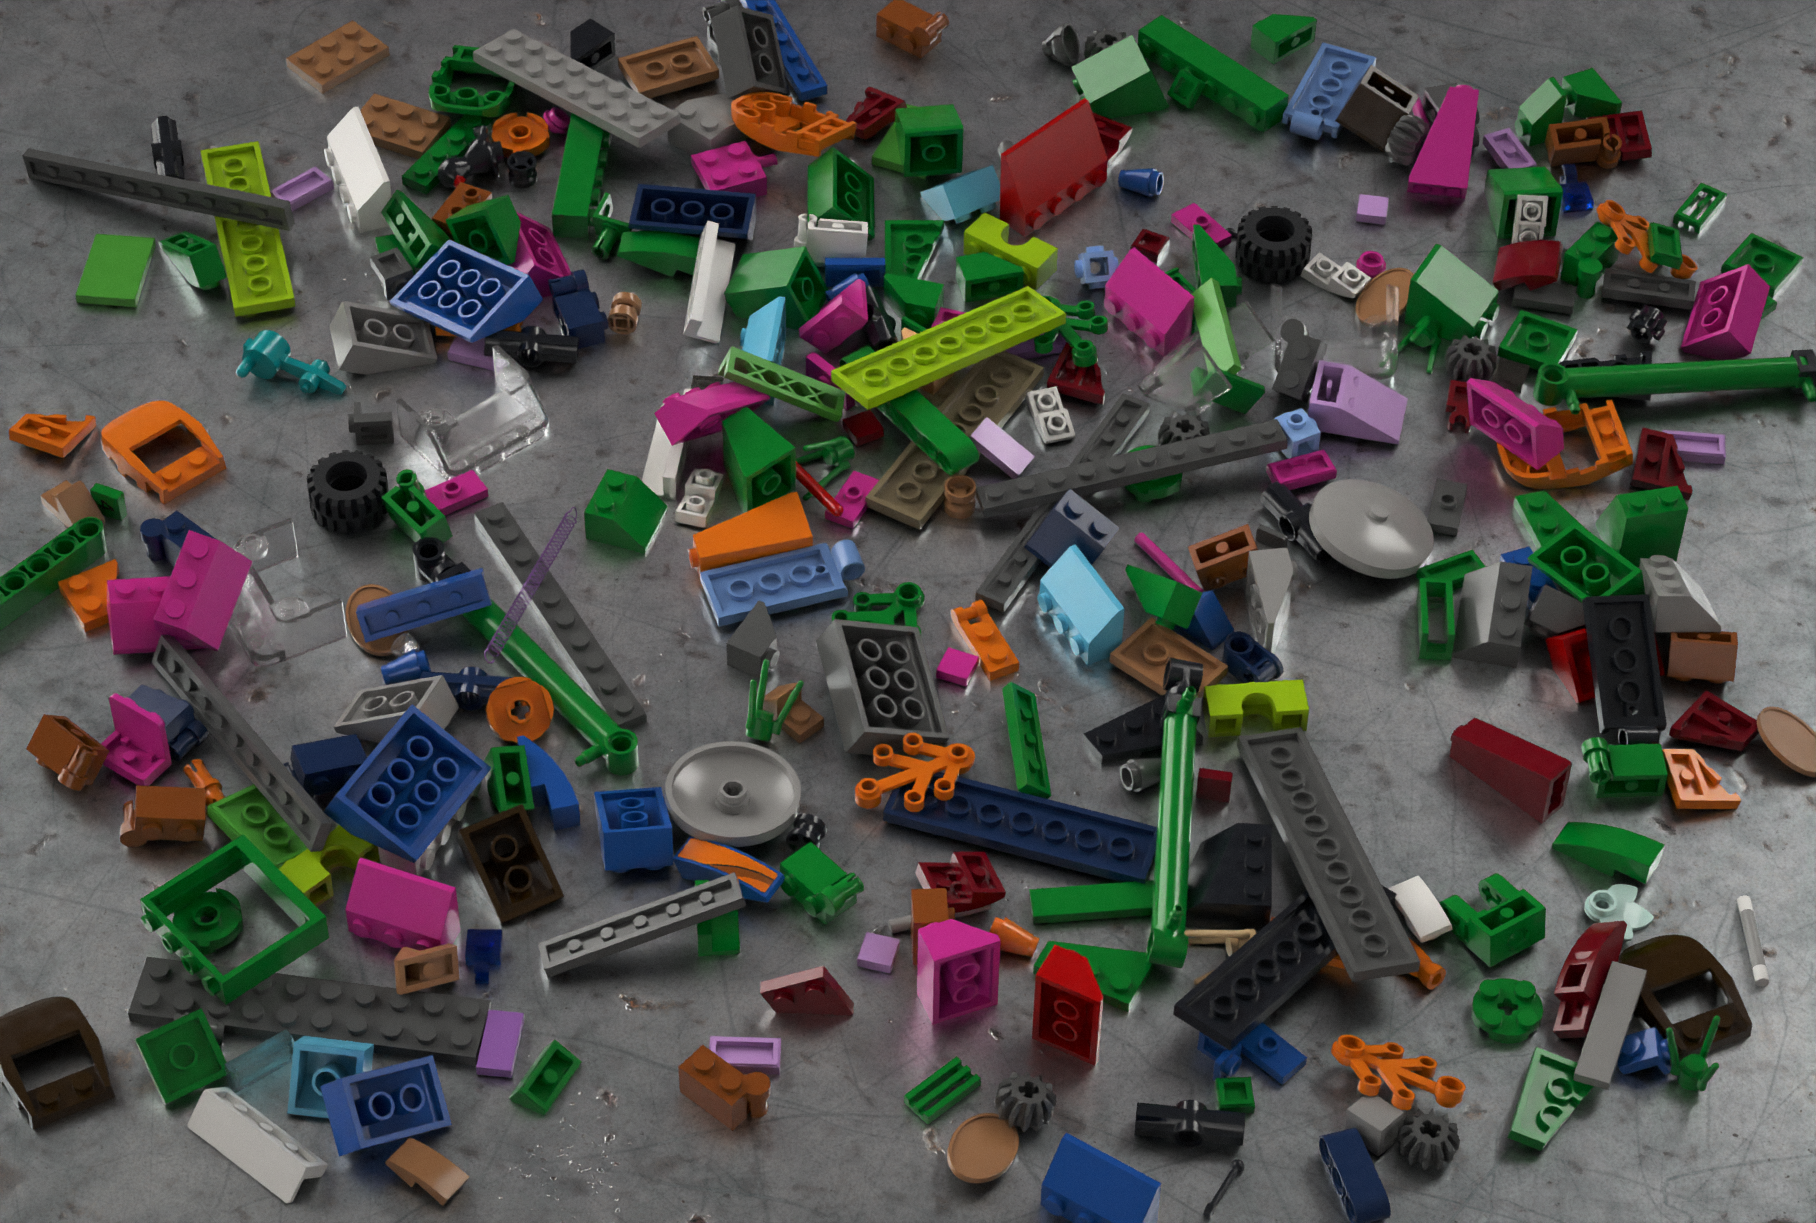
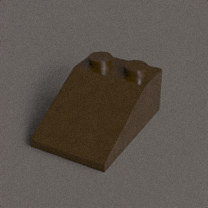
M523 804L459 830L456 840L470 871L500 924L564 898V894Z

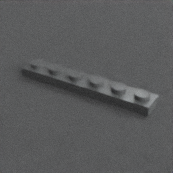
M733 872L538 943L543 967L549 978L745 907L746 903L736 873Z

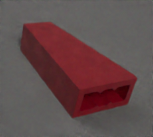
M1475 717L1465 726L1460 725L1454 730L1450 738L1452 743L1449 757L1538 822L1544 823L1563 807L1572 767L1571 761Z

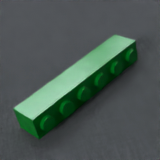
M1160 15L1138 30V46L1145 58L1175 77L1179 70L1183 69L1205 82L1206 85L1202 91L1203 95L1264 133L1282 120L1283 113L1288 106V94L1168 18Z
M571 113L552 210L554 237L589 239L590 229L594 227L592 218L596 211L594 207H598L601 199V191L598 187H603L604 169L602 167H607L608 150H605V148L611 147V133Z

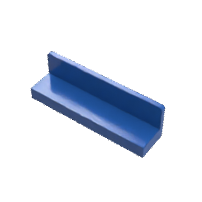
M479 568L360 604L357 607L356 615L367 643L490 606L492 601L484 579V569Z

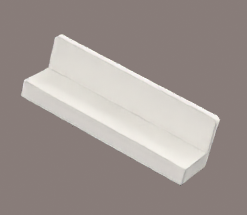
M707 221L699 240L683 335L718 343L726 305L724 292L730 281L735 244L717 239L719 223Z
M685 388L683 395L691 389ZM657 419L642 482L660 499L676 500L691 440L672 446Z
M227 1087L204 1089L187 1124L189 1129L285 1203L293 1202L304 1179L322 1177L328 1166L326 1162Z

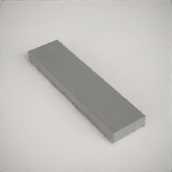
M1612 961L1574 1072V1081L1609 1090L1647 970Z

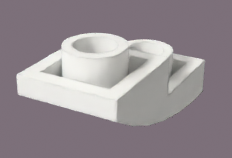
M1517 195L1512 244L1531 240H1543L1544 227H1546L1548 196Z
M1320 252L1304 267L1301 273V277L1314 285L1349 298H1355L1371 280V277L1349 262L1340 267Z
M1057 386L1027 392L1026 401L1045 444L1075 438L1076 435L1068 410L1063 408Z
M694 468L685 484V495L675 511V522L705 528L717 503L724 482V474L716 473L709 469Z
M1419 875L1388 888L1397 894L1395 905L1405 916L1407 927L1421 943L1436 939L1441 934L1453 930L1441 905Z

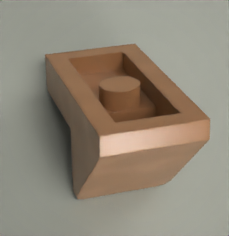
M65 480L40 495L42 504L68 528L85 517H96L103 524L105 523L104 516L81 480L74 484Z
M798 682L780 685L765 695L763 710L774 713L773 720H777ZM801 691L781 728L799 744L824 727V717L802 700Z
M450 943L421 951L402 947L394 959L396 990L399 995L460 980L457 946Z

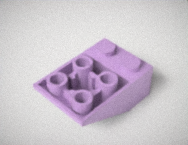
M1319 360L1309 402L1308 416L1316 421L1321 432L1398 445L1408 398L1350 365Z

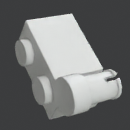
M807 214L798 216V236L794 238V247L806 246L816 266H825V258H866L868 222L822 218L818 220L817 216L810 214L809 222L806 223Z

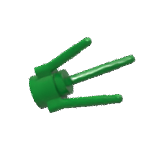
M1429 315L1421 317L1414 329H1411L1408 335L1378 365L1379 369H1383L1410 342H1414L1420 347L1431 346L1427 373L1432 374L1437 350L1442 342L1438 337L1441 331L1439 321Z
M839 436L832 440L803 446V451L805 452L819 451L796 458V461L799 464H803L823 457L827 465L837 466L818 482L822 487H825L842 471L851 468L849 461L854 459L855 452L850 440L847 437ZM808 491L803 496V500L808 501L813 495Z
M768 659L763 660L758 694L756 691L757 681L755 679L750 681L748 718L745 726L746 736L763 741H771L773 734L780 735L782 724L804 685L802 680L798 681L777 720H773L774 713L763 710L770 663Z
M1718 1015L1714 1016L1699 1055L1690 1054L1684 1057L1681 1062H1679L1673 1029L1671 1027L1666 1029L1672 1063L1670 1073L1677 1076L1678 1083L1686 1090L1705 1091L1709 1080L1719 1068V1064L1716 1062L1708 1067L1706 1062L1721 1020Z

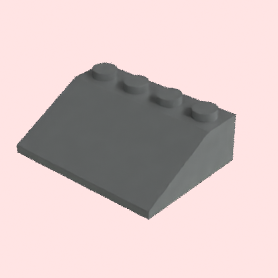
M834 619L816 640L845 752L873 755L874 747L879 744L891 746L893 752L903 750V737L908 733L921 735L923 742L929 744L947 742L950 738L919 628Z

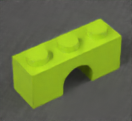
M984 212L964 231L963 254L970 255L986 252L1021 266L1024 270L1023 284L1037 290L1057 271L1058 248L1034 236L1022 245L1008 244L1009 224Z
M1303 679L1204 686L1202 709L1208 738L1240 736L1243 718L1251 714L1262 715L1269 719L1273 731L1299 727L1303 731H1307L1309 706Z
M338 825L329 833L322 851L311 852L307 848L295 858L287 860L279 870L318 907L334 896L331 874L328 871L342 866L349 867L355 871L360 858L380 863L378 846L350 834Z

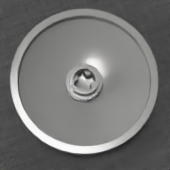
M1359 479L1335 481L1326 485L1318 492L1310 508L1309 523L1318 543L1334 559L1362 574L1387 579L1410 576L1426 564L1433 550V531L1422 511L1408 498L1384 485Z
M723 741L695 748L674 763L667 775L665 784V804L668 813L683 831L696 839L715 841L730 847L756 845L777 837L793 823L800 808L801 784L793 767L777 753L752 743Z

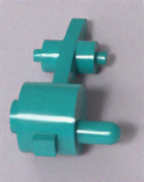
M262 330L254 340L248 338L243 345L242 362L236 369V374L240 378L246 377L251 372L259 378L271 379L279 370H284L299 378L298 385L303 393L312 394L317 388H321L341 395L346 389L344 382L328 374L330 367L326 360L315 359L309 365L291 358V348L288 342L274 331Z

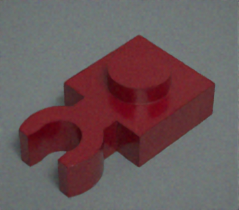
M1450 380L1445 412L1451 413L1447 424L1448 431L1453 430L1455 422H1462L1465 425L1464 433L1468 434L1470 432L1467 382Z

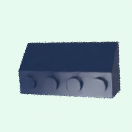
M638 184L630 215L629 228L639 231H662L701 236L707 221L719 223L717 237L753 240L756 225V194Z

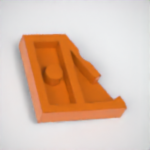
M25 414L9 429V440L64 458L96 427V417L86 415L84 421H67L66 415Z
M116 559L58 582L61 594L85 632L109 623L107 613V580H116L117 575H119Z
M1662 749L1668 774L1667 783L1676 809L1738 808L1741 802L1740 796L1736 792L1730 795L1719 784L1722 778L1714 769L1705 764L1704 759L1694 749Z

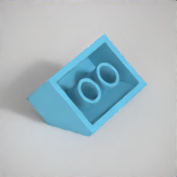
M779 296L749 316L747 328L741 329L740 346H743V349H741L743 351L781 365L786 343L785 297ZM770 396V399L764 404L774 405L775 398Z
M1076 544L1070 546L1040 579V594H1038L1037 600L1041 610L1048 612L1053 619L1057 631L1060 634H1064L1068 639L1074 654L1080 655L1088 666L1110 657V653L1122 643L1125 608Z

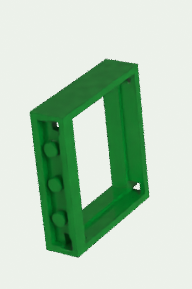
M244 834L140 899L143 911L141 921L150 933L155 931L160 936L166 950L170 954L176 953L181 958V962L187 972L191 975L196 974L201 979L205 990L211 996L217 995L225 1005L329 938L326 916ZM243 869L299 927L223 976L167 916Z

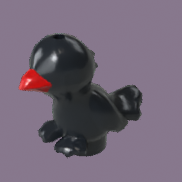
M486 125L474 128L473 134L476 139L469 146L463 157L455 155L441 162L438 168V179L442 185L454 189L460 182L465 183L470 176L490 171L495 178H500L498 165L505 164L502 145L500 141H489Z

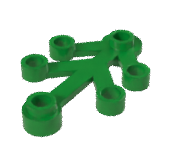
M1043 296L1064 311L1067 316H1077L1079 319L1066 318V324L1045 332L1044 335L1034 337L1035 351L1039 354L1051 352L1053 350V343L1060 333L1073 348V363L1076 366L1090 367L1094 365L1098 360L1096 346L1089 340H1082L1074 330L1087 331L1096 335L1104 334L1108 331L1107 318L1102 315L1095 316V306L1091 301H1081L1076 306L1061 304L1058 299L1051 296Z
M912 582L900 584L894 593L869 594L867 592H859L853 597V608L856 612L837 610L832 614V622L834 619L894 625V619L903 613L905 626L918 627L921 635V628L917 625L916 611L924 605L925 596L921 588ZM872 606H889L885 610L871 611Z

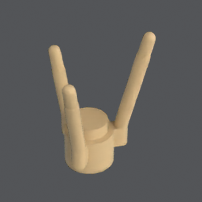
M1196 929L1184 931L1185 936L1194 937L1188 939V943L1191 945L1225 943L1229 957L1257 934L1254 929ZM1213 971L1196 978L1194 984L1198 985Z

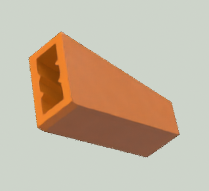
M791 492L694 534L693 548L688 549L691 567H697L700 575V572L813 546V536L797 492Z

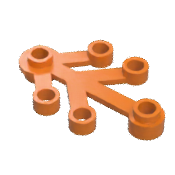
M1606 200L1605 203L1599 204L1596 209L1599 220L1604 225L1612 227L1618 237V240L1615 242L1616 249L1625 255H1629L1636 246L1642 255L1639 261L1640 267L1646 272L1653 273L1660 264L1650 262L1647 235L1649 222L1641 216L1626 214L1623 207L1613 200ZM1682 254L1683 262L1680 269L1671 268L1670 273L1674 278L1690 279L1698 267L1690 257Z
M908 733L903 737V751L908 755L921 754L935 759L927 762L895 754L891 746L879 744L873 749V762L881 767L891 766L904 769V771L878 781L873 778L862 779L855 787V802L858 806L865 809L875 808L880 805L883 793L915 781L913 788L904 795V807L910 812L921 811L924 808L925 794L933 775L945 770L943 778L937 779L934 783V795L942 801L950 800L954 796L955 782L958 775L965 774L970 770L975 762V753L971 747L961 743L950 744L947 747L925 743L922 736L917 733Z
M1341 1035L1338 1041H1335L1332 1045L1331 1053L1337 1061L1344 1066L1351 1067L1359 1077L1358 1090L1364 1095H1378L1382 1083L1378 1076L1372 1074L1368 1068L1370 1067L1377 1070L1393 1092L1391 1104L1397 1109L1410 1110L1415 1099L1414 1092L1407 1089L1403 1082L1434 1094L1436 1102L1445 1108H1454L1462 1101L1466 1086L1458 1078L1441 1076L1437 1082L1428 1079L1434 1077L1437 1068V1062L1431 1057L1419 1056L1417 1058L1402 1059L1404 1048L1397 1043L1387 1042L1384 1045H1366L1362 1039L1353 1035Z

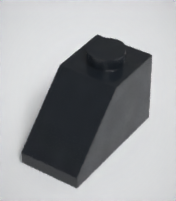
M591 18L570 32V58L595 70L616 55L615 33Z

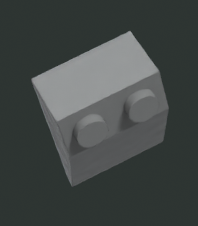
M726 93L684 101L673 110L680 114V124L667 131L668 142L691 155L745 141L748 136L741 132L733 122L731 117V102L733 100L728 99Z
M342 301L329 325L338 368L342 371L369 375L435 364L438 360L429 323L403 311Z
M1288 548L1249 551L1245 600L1256 642L1273 654L1289 615L1290 602L1295 601L1293 580L1298 578L1296 561L1290 559Z
M433 676L359 690L333 728L339 734H357L359 739L380 743L412 704L443 729L450 724L459 706L444 676Z

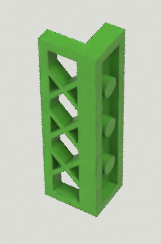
M731 346L719 367L718 375L837 423L842 417L845 391L733 346Z

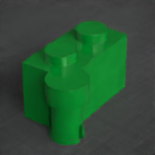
M1597 221L1565 252L1560 279L1573 286H1577L1576 294L1584 299L1592 298L1595 295L1596 283L1605 273V269L1610 268L1618 260L1619 251L1615 247L1618 237L1614 230Z
M406 469L399 472L396 477L399 487L395 486L381 497L390 518L414 542L425 537H433L439 539L444 544L453 537L445 515L427 499L426 491L423 485L418 482L416 473L413 474V470Z
M1601 737L1589 738L1582 743L1583 760L1588 763L1589 776L1593 782L1596 798L1663 796L1668 774L1661 744L1611 745L1607 744V741Z
M809 842L780 863V872L785 877L784 882L781 884L782 890L788 896L795 897L803 904L804 909L810 916H816L825 925L857 903V894L864 891V885L858 876L856 877L855 873L847 874L812 842Z

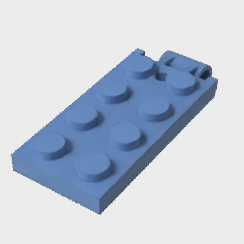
M1322 43L1286 107L1282 123L1288 124L1290 121V133L1319 140L1323 131L1331 133V137L1337 138L1343 126L1335 120L1370 65L1375 67L1376 57Z
M842 540L836 543L832 550H830L827 543H822L700 572V581L718 626L743 621L758 601L765 603L770 615L848 596V589L844 585L843 580H854L862 576L865 572V565L855 543L852 540Z

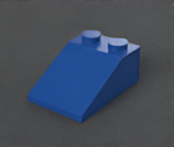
M661 787L594 792L600 847L605 871L611 870L616 873H624L634 868L660 870L665 866L674 865L672 859V825Z
M433 1055L343 1077L320 1086L339 1157L452 1125Z

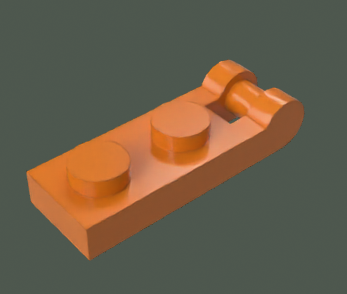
M983 600L972 602L971 607L965 609L958 607L951 610V618L955 627L972 654L979 657V665L989 681L1019 671L1020 662L990 617ZM976 619L977 623H969L970 620Z

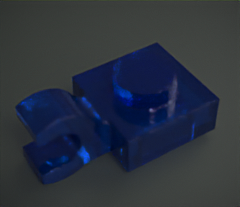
M1574 163L1563 164L1564 175H1560L1561 184H1559L1563 189L1561 202L1563 212L1592 211L1594 200L1587 182H1578Z
M467 929L465 960L466 965H474L475 984H489L490 965H501L502 929Z

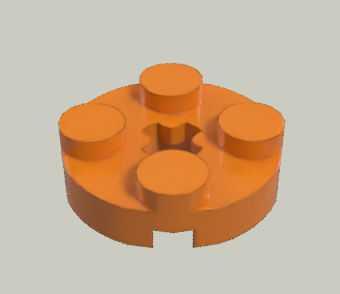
M517 112L500 117L493 124L492 142H501L504 157L508 158L511 154L518 151L530 152L537 156L550 146L548 124L542 117L536 114L527 113V117H518Z
M513 677L501 682L490 694L486 706V718L491 730L502 741L518 744L517 736L524 735L532 742L540 738L549 728L554 714L553 701L547 689L526 677ZM515 702H520L521 706L524 707L528 706L529 712L524 714L525 719L519 720L518 716H512L511 710L515 708Z

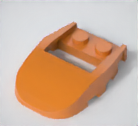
M752 92L731 102V117L736 127L753 140L777 151L819 157L821 156V151L825 148L839 143L843 139L853 140L857 124L854 121L846 122L838 119L839 115L831 111L826 112V115L816 111L817 105L810 102H805L803 106L793 104L792 97L773 92Z
M159 400L140 405L112 420L101 432L103 451L109 460H114L117 464V471L124 477L130 476L137 482V486L146 493L150 490L157 492L160 502L163 504L170 502L227 469L223 455L202 424L183 409L168 401ZM181 423L192 435L201 441V447L155 473H152L132 452Z
M1606 400V406L1589 409L1587 403H1582L1579 406L1580 413L1577 415L1571 414L1570 410L1557 411L1556 407L1543 409V415L1550 420L1557 421L1563 428V433L1584 426L1587 427L1599 460L1595 461L1594 466L1579 470L1578 467L1566 470L1560 453H1558L1537 470L1497 443V450L1503 467L1514 480L1526 487L1533 489H1560L1591 484L1633 465V452L1613 401Z

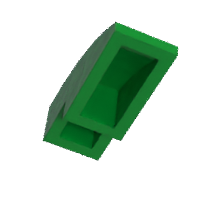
M662 231L623 232L617 257L671 277L674 276L676 270L694 275L700 238Z
M1567 822L1553 842L1552 849L1612 878L1619 871L1646 884L1661 862L1665 844L1613 826L1588 822Z

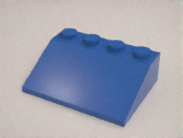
M448 240L389 302L392 306L473 343L524 321L543 301V298L530 275L452 240Z
M412 704L335 795L323 812L350 834L415 864L490 771L491 767Z

